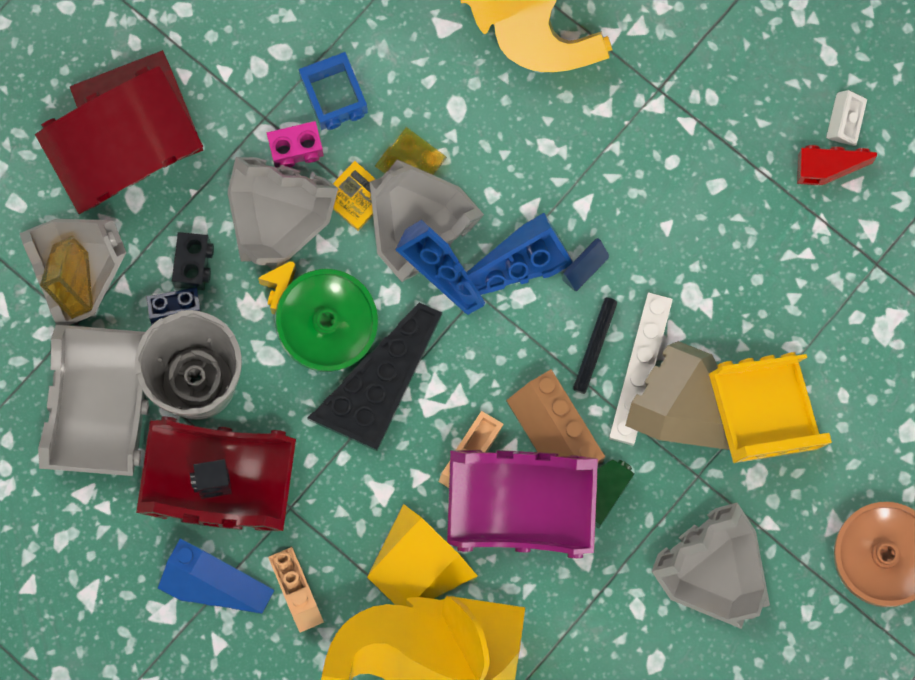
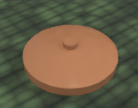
M894 502L872 503L854 512L840 528L834 545L836 570L845 587L860 600L879 607H897L915 600L914 509Z

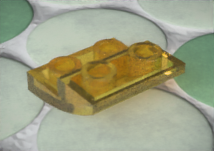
M406 127L392 147H388L375 167L385 174L397 160H400L434 175L447 157Z

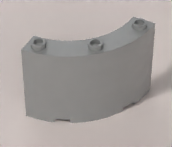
M55 325L51 337L50 370L56 371H54L53 386H49L47 410L50 412L49 421L44 422L38 447L39 469L133 476L135 466H140L141 451L138 449L143 415H148L149 400L145 399V393L139 384L135 370L137 348L145 332Z

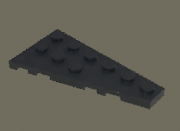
M419 302L398 323V326L379 343L376 349L371 354L369 353L342 381V384L307 417V420L378 452L442 317V312Z

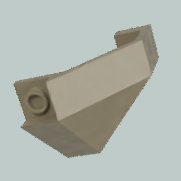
M680 341L667 345L662 353L665 359L660 367L654 366L644 381L646 388L643 394H636L632 400L625 426L662 441L729 450L709 373L718 369L713 355Z

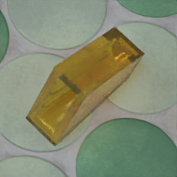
M73 236L52 245L40 286L71 319L87 313L93 308L88 252Z

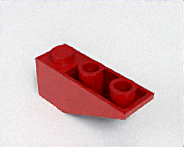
M816 145L805 146V148H801L798 154L797 184L825 185L873 164L877 157V152H870V149L867 148L849 151L843 147L820 149Z

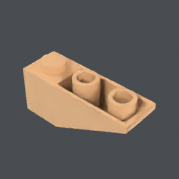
M290 547L269 556V561L299 632L301 633L324 623L293 548Z

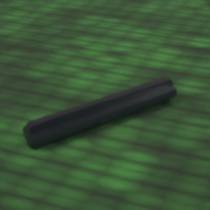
M606 297L603 301L573 386V390L578 393L585 394L617 306L615 299Z

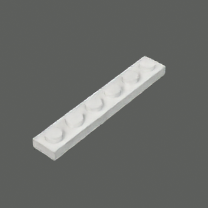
M652 293L647 294L609 436L610 440L634 446L638 431L625 426L632 400L636 394H643L646 388L644 381L656 364L673 300L671 298Z

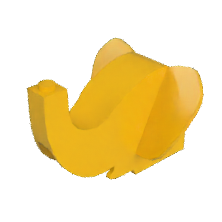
M460 0L461 3H467L471 7L476 24L483 34H486L491 25L494 24L497 41L504 54L516 64L533 71L559 72L584 67L608 59L610 57L609 51L613 50L609 37H604L602 31L577 40H566L559 37L554 32L550 21L552 8L557 0Z
M446 596L442 600L409 597L406 602L409 607L390 604L373 606L351 617L336 633L327 652L321 680H352L353 677L359 674H372L385 680H515L525 607L455 596Z

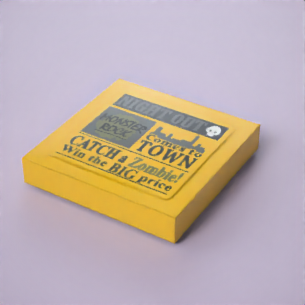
M354 161L333 183L338 188L333 210L359 231L373 216L370 182L376 179Z

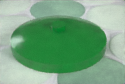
M335 269L313 270L296 278L282 293L275 312L276 333L286 353L298 364L321 372L345 369L360 360L374 342L378 327L376 305L367 288L355 277Z

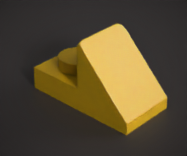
M288 262L258 278L260 285L276 289L275 291L271 290L267 303L270 305L271 313L274 315L282 293L293 282L296 272L294 262Z

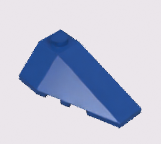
M542 213L518 228L466 273L480 295L502 290L506 285L518 282L520 284L529 283V279L541 276L543 278L552 277L569 267L573 260L546 214Z
M422 219L405 229L395 249L401 256L467 315L485 305V301L448 243Z
M179 539L169 557L158 586L159 590L180 601L263 614L275 591L182 539Z

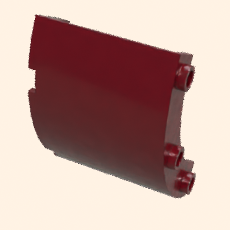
M146 66L135 72L136 77L101 95L98 92L89 95L84 99L86 101L85 104L57 120L52 118L42 123L43 129L35 134L79 215L100 205L124 188L138 183L159 169L166 168L204 147L160 66L151 70Z
M162 416L161 420L150 421L136 513L161 519L173 517L181 519L182 523L242 530L244 526L255 528L256 531H283L296 439L286 436V432L281 430H271V433L266 434L233 432V429L228 427H217V430L178 423L176 418ZM225 459L229 470L232 494L201 499L198 492L194 493L191 485L190 473L194 472L193 464Z

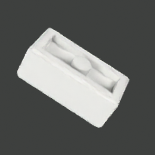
M849 90L837 93L827 139L852 146L857 145L867 103L866 98Z

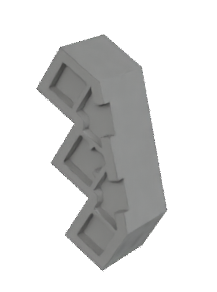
M236 157L228 188V198L240 260L252 261L258 265H267L274 270L286 263L330 223L338 188L326 178L315 175L314 179L301 176V171L283 165L280 168L266 165L267 160L257 157Z
M397 160L382 177L370 182L377 254L401 282L419 273L414 266L395 250L405 229L422 219L451 247V243L460 235L462 237L465 236L484 216L481 210L459 186L400 160Z
M53 219L19 233L56 325L69 326L95 315L126 254L114 221Z
M734 503L715 508L707 514L709 519L700 527L693 525L678 537L681 542L671 550L666 547L658 553L652 573L670 600L742 629L745 619H753L760 616L762 608L770 606L756 531L739 504Z

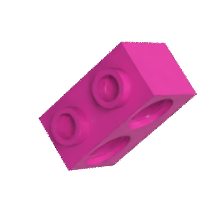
M316 121L266 132L276 168L281 165L291 168L295 163L303 161L305 163H313L318 161L320 157H324ZM306 140L315 142L310 148L302 146V143ZM281 146H288L290 148L286 154H280L277 150Z

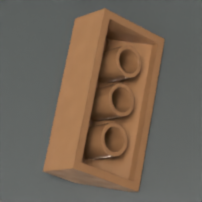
M552 369L527 383L506 400L537 452L557 453L561 457L576 455L597 458L598 465L604 462L605 455Z

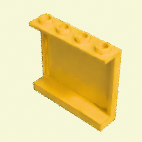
M795 352L781 355V358L769 355L760 358V361L748 358L739 361V364L726 361L718 364V369L709 373L733 463L817 450L832 443L829 433L819 434L799 362L808 358L807 354L796 355Z

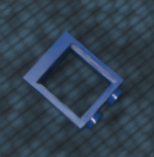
M346 52L299 69L300 79L321 130L326 128L327 130L336 129L342 122L348 120L357 121L363 118L364 114L368 113L367 103ZM345 71L357 102L324 115L311 83Z

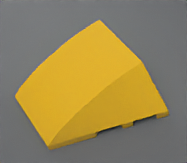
M403 504L367 578L394 605L409 607L406 604L409 597L434 599L478 576L460 554L422 517Z

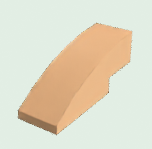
M481 411L456 450H482V452H488L503 427V423ZM450 461L441 473L438 481L448 488Z

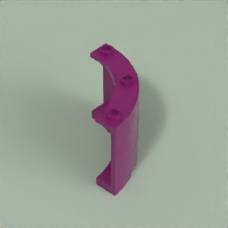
M450 450L447 543L457 546V551L471 552L473 547L515 548L516 552L523 553L531 552V549L567 553L568 558L575 559L583 558V554L594 553L598 459L576 455L561 457L557 453L497 450L496 453L482 452V450Z

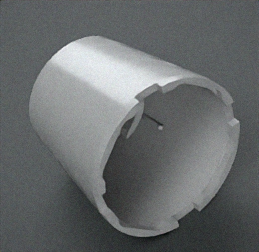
M193 310L178 311L176 314L156 321L140 340L135 357L136 375L146 396L158 407L192 420L213 417L227 407L235 393L242 368L241 350L229 327L208 313ZM200 375L201 381L193 383L191 378H197Z

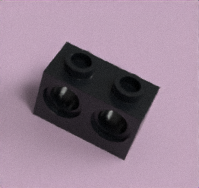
M178 232L172 273L174 288L190 289L197 287V290H205V283H210L211 268H207L208 258H213L214 243H210L208 235ZM193 245H200L202 247L201 251L197 254L189 253V249ZM189 270H198L199 273L195 278L190 279L186 277V273Z
M225 459L193 464L194 472L190 473L191 485L194 493L198 492L201 499L232 494L229 470Z

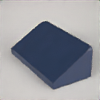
M599 238L595 239L563 272L562 280L574 291H578L609 258V254Z

